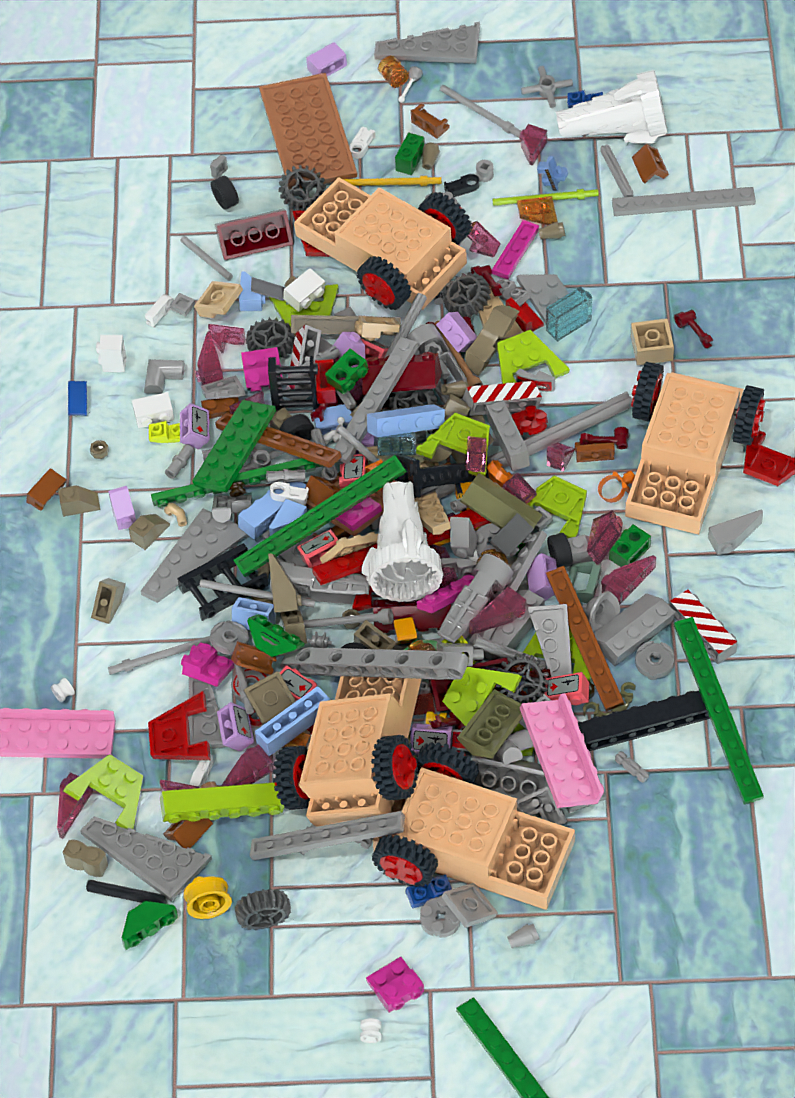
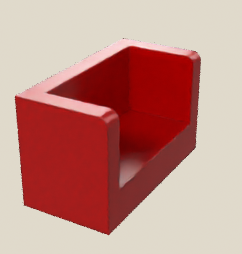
M315 360V363H318V375H316L318 404L336 403V389L327 383L325 373L334 365V360Z

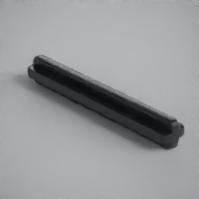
M88 880L86 884V890L92 893L141 903L150 901L165 904L166 901L163 894L95 880Z

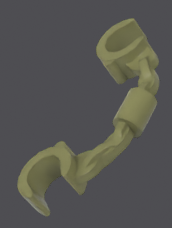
M626 682L621 686L620 694L626 702L622 707L618 706L612 709L611 712L603 713V711L599 710V704L588 702L583 706V715H586V710L589 708L595 710L594 717L609 715L614 711L626 710L629 703L632 702L633 693H627L624 690H635L636 685Z

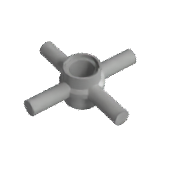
M539 66L540 79L538 85L521 88V93L523 95L539 92L541 97L547 98L550 108H554L556 106L554 99L555 90L557 88L573 86V81L568 79L555 82L552 76L546 74L545 67Z
M254 447L251 452L250 463L242 467L239 473L270 466L272 459L285 452L275 449L268 453L265 450H257ZM257 460H262L264 463H259Z

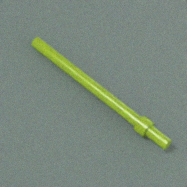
M577 189V191L494 198L492 202L493 206L573 198L582 200L585 197L599 196L598 189Z

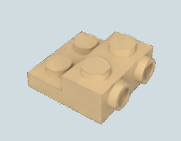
M212 281L194 307L201 317L214 318L217 314L225 315L243 288L240 284Z
M359 316L358 321H355V332L364 337V340L375 341V338H380L381 331L387 335H394V332L399 333L400 325L395 318Z

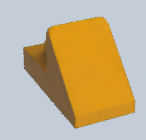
M413 618L394 620L396 645L412 643L417 639Z

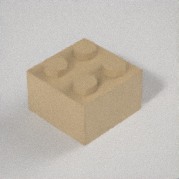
M668 319L631 323L630 337L637 365H644L646 361L651 363L673 361L674 345Z

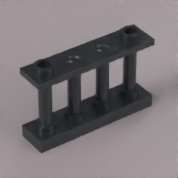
M310 356L309 366L280 367V365L276 364V357L268 358L272 406H275L276 412L284 407H313V410L318 409L320 404L317 402L315 375H318V363H314L313 356ZM310 373V377L281 378L280 374ZM310 384H311V388H307V389H283V388H280V387H282L283 385H310ZM312 396V400L284 401L283 397Z
M244 543L177 578L182 594L191 591L201 605L199 607V614L202 621L212 618L216 613L233 605L238 597L246 598L248 596L231 592L224 593L223 591L212 589L218 598L208 603L197 588L200 585L201 579L216 582L214 577L224 574L230 583L235 586L264 590L269 586L266 572L259 576L255 571L248 575L251 580L241 585L230 570L237 566L234 559L248 551Z

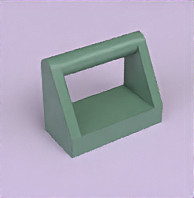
M591 561L571 565L568 576L572 585H574L577 572L590 574L586 589L575 591L581 603L587 604L595 597L601 576L602 563Z

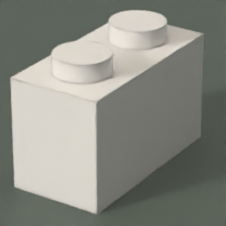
M309 268L284 289L283 299L299 312L303 308H308L315 298H320L324 294L325 281Z
M101 335L100 342L96 344V352L100 353L98 362L99 365H102L103 372H125L126 352L123 335Z
M168 392L132 400L138 428L149 427V424L174 420Z

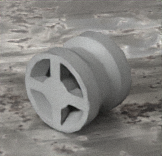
M481 160L476 164V175L479 177V181H491L494 177L493 163L489 160Z

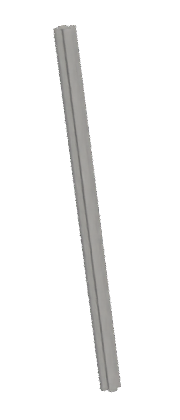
M624 392L523 440L528 449L529 456L631 408L632 397L629 396L628 392ZM502 451L487 457L488 464L492 460H498L502 463L503 468L509 466ZM455 484L421 488V496L436 491L437 497L440 499L455 492ZM381 516L369 525L372 531L379 528Z

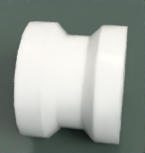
M62 678L60 683L51 686L53 694L60 702L65 701L67 696L75 694L72 685L66 678Z
M364 1019L360 1022V1028L362 1029L360 1034L361 1041L377 1043L381 1040V1033L379 1032L381 1029L380 1020Z

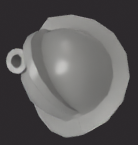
M609 591L603 592L600 596H596L587 604L582 605L592 631L595 632L620 614L618 599Z

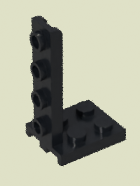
M400 453L393 454V456L396 455L406 470V473L395 479V481L403 483L411 481L414 498L421 497V488L473 482L476 477L469 473L472 462L420 468L419 459ZM487 461V464H486V476H485V477L489 479V473H488V469H487L488 461Z

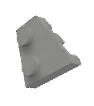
M236 375L201 386L206 400L246 396L245 390Z

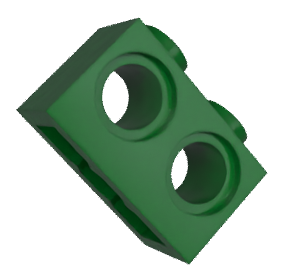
M408 132L395 156L396 171L412 176L423 156V147L425 146L423 136Z
M350 348L325 373L327 383L344 395L347 391L353 389L355 383L367 374V360Z
M632 524L629 529H625L617 541H613L609 546V560L628 571L651 547V535Z

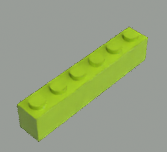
M275 783L162 791L160 796L163 822L169 821V823H177L181 820L194 822L206 818L210 820H217L221 817L238 818L244 815H249L250 817H256L260 814L277 815L283 812L284 805L280 803L281 799H278L276 796L279 791H275Z

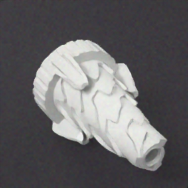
M654 70L638 73L636 80L605 95L593 97L591 101L578 103L572 108L556 111L558 128L562 137L586 134L594 136L603 133L622 132L628 133L624 137L625 143L653 144L658 137L668 133L662 99Z
M387 482L383 486L384 512L379 524L377 549L374 547L369 549L362 565V574L366 576V580L372 587V590L384 599L398 602L419 600L426 595L432 594L440 587L443 577L441 559L439 554L427 544V533L423 532V524L418 512V501L414 502L412 482Z

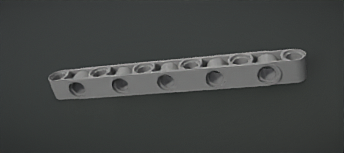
M307 647L285 653L280 667L283 669L287 665L306 675L461 679L469 663V658L460 652Z

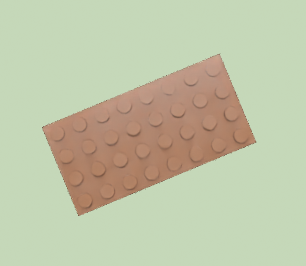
M326 73L259 86L284 175H286L287 169L292 172L293 166L299 169L301 164L302 169H305L306 165H308L310 171L312 168L316 169L315 174L320 172V178L325 179L323 184L332 183L338 177L341 179L357 177V170ZM295 179L289 183V190L296 185Z

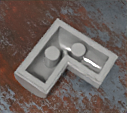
M149 359L144 393H163L165 379L183 380L185 362L183 360Z
M252 495L237 497L215 496L212 506L213 518L221 523L228 521L231 513H240L252 505Z
M524 729L510 734L498 750L496 756L503 764L506 765L521 760L523 758L521 751L534 747L528 730Z
M549 785L517 800V811L531 816L540 812L544 820L559 825L567 823L562 809L556 807Z

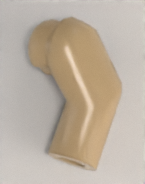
M169 503L164 508L166 514L169 516L174 514L176 516L178 526L183 527L187 525L185 512L181 507L174 503Z

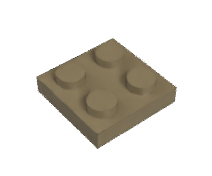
M279 671L243 690L262 725L296 702Z

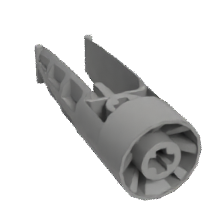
M434 324L420 325L409 333L407 339L418 343V348L414 355H420L424 352L439 354L442 371L440 379H447L451 372L455 381L463 380L467 382L453 354ZM439 379L434 389L445 404L449 396L441 393L443 384Z
M484 554L472 571L475 576L469 586L465 585L444 619L440 630L437 632V635L441 636L438 643H442L441 641L446 639L454 644L461 636L464 639L469 636L486 613L488 608L486 605L494 593L502 591L513 575L512 569L504 561L491 554Z
M279 561L298 590V594H301L302 597L311 598L319 602L353 604L356 594H369L370 585L364 575L354 573L320 585L312 573V568L296 566L292 562Z

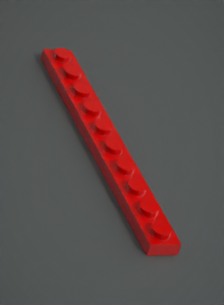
M472 509L451 516L470 518L474 529L491 523ZM423 527V532L427 533L428 546L450 538V529L442 534L433 535ZM377 544L312 567V573L320 585H324L362 571V565L371 547L377 549Z

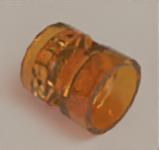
M395 56L385 57L378 65L379 73L393 88L402 86L409 78L408 71Z

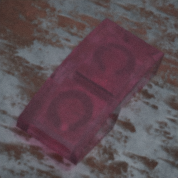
M468 436L466 442V470L485 472L486 438Z

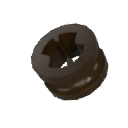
M244 482L232 483L229 488L231 490L229 493L231 497L241 496L246 493V489H243L245 486Z

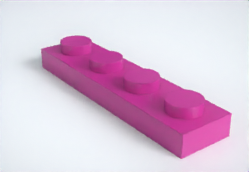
M522 220L492 268L493 275L507 280L510 278L538 233L539 225Z
M465 575L463 578L451 582L448 586L440 588L430 595H426L417 601V609L434 613L455 602L465 585L469 586L474 576Z

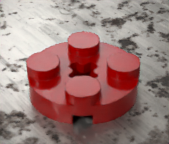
M527 406L525 410L511 415L520 435H523V432H529V435L538 434L547 427L548 417L546 412L537 409L536 406Z

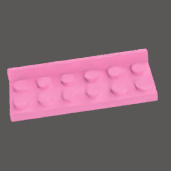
M561 694L558 700L522 703L520 711L556 807L598 804L604 793V787L599 781L597 769L592 763L590 751L587 750L584 742V735L580 732L578 720L573 714L571 702L566 694Z
M29 708L0 709V757L103 759L109 754L112 755L116 723L114 712L106 709L92 711L88 709L50 710L43 708L41 710H34Z

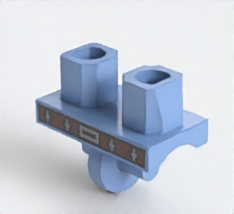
M548 156L547 162H539L537 171L539 174H543V185L551 186L553 191H558L559 182L565 181V178L568 176L567 168L557 166L554 156Z

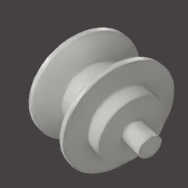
M315 632V635H312V639H308V643H311L313 648H327L328 645L332 644V641H328L326 633L323 636H318V633Z

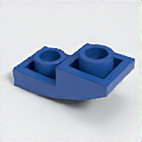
M585 90L568 93V108H572L578 103L591 101L593 97L604 94L599 92L586 95Z
M68 381V415L87 416V381Z
M447 875L433 877L429 885L425 884L423 887L420 885L419 887L409 886L405 892L413 909L423 906L432 898L442 896L445 891L452 890Z

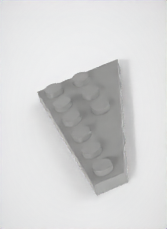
M475 22L474 25L467 27L466 25H460L459 28L452 30L444 28L424 32L421 36L416 37L409 35L406 39L401 40L393 38L378 41L375 45L374 59L476 64L480 22Z
M202 508L142 588L141 595L157 603L176 590L178 586L177 578L222 555L228 549H233L238 545L239 541L250 536L242 531L238 524L229 520L223 523L217 522L213 518L212 512Z
M93 817L80 830L84 837L157 892L165 895V898L171 902L212 860V855L195 852L194 849H186L175 845L173 842L149 834L143 835L137 833L134 829H125L117 826L116 823Z

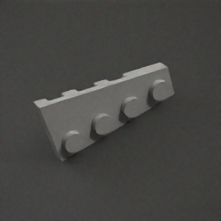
M567 604L528 607L550 677L572 674Z
M189 677V698L203 691L206 696L207 708L206 712L189 716L190 745L207 740L210 748L227 747L222 742L217 715L219 710L211 684Z

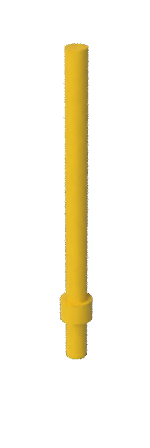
M420 176L419 178L343 179L353 186H427V184H441V177Z

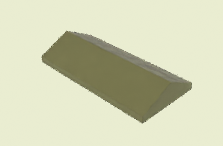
M480 473L475 477L460 500L461 503L500 529L517 513L533 528L542 517L541 513Z
M494 689L457 739L473 756L493 759L523 718L520 711L521 704Z

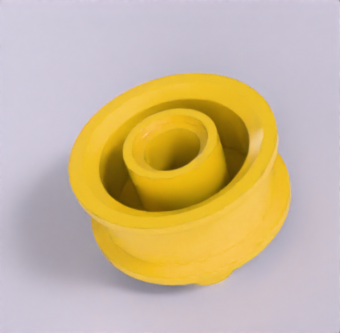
M214 876L194 878L193 882L183 892L184 899L187 902L188 914L197 919H210L226 912L232 903L231 896L227 893V882L221 877Z

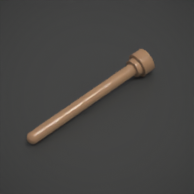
M436 326L466 376L468 385H483L480 378L472 374L460 352L458 353Z

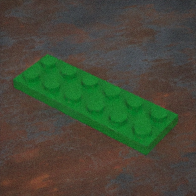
M242 400L193 478L194 486L227 493L275 415V406Z

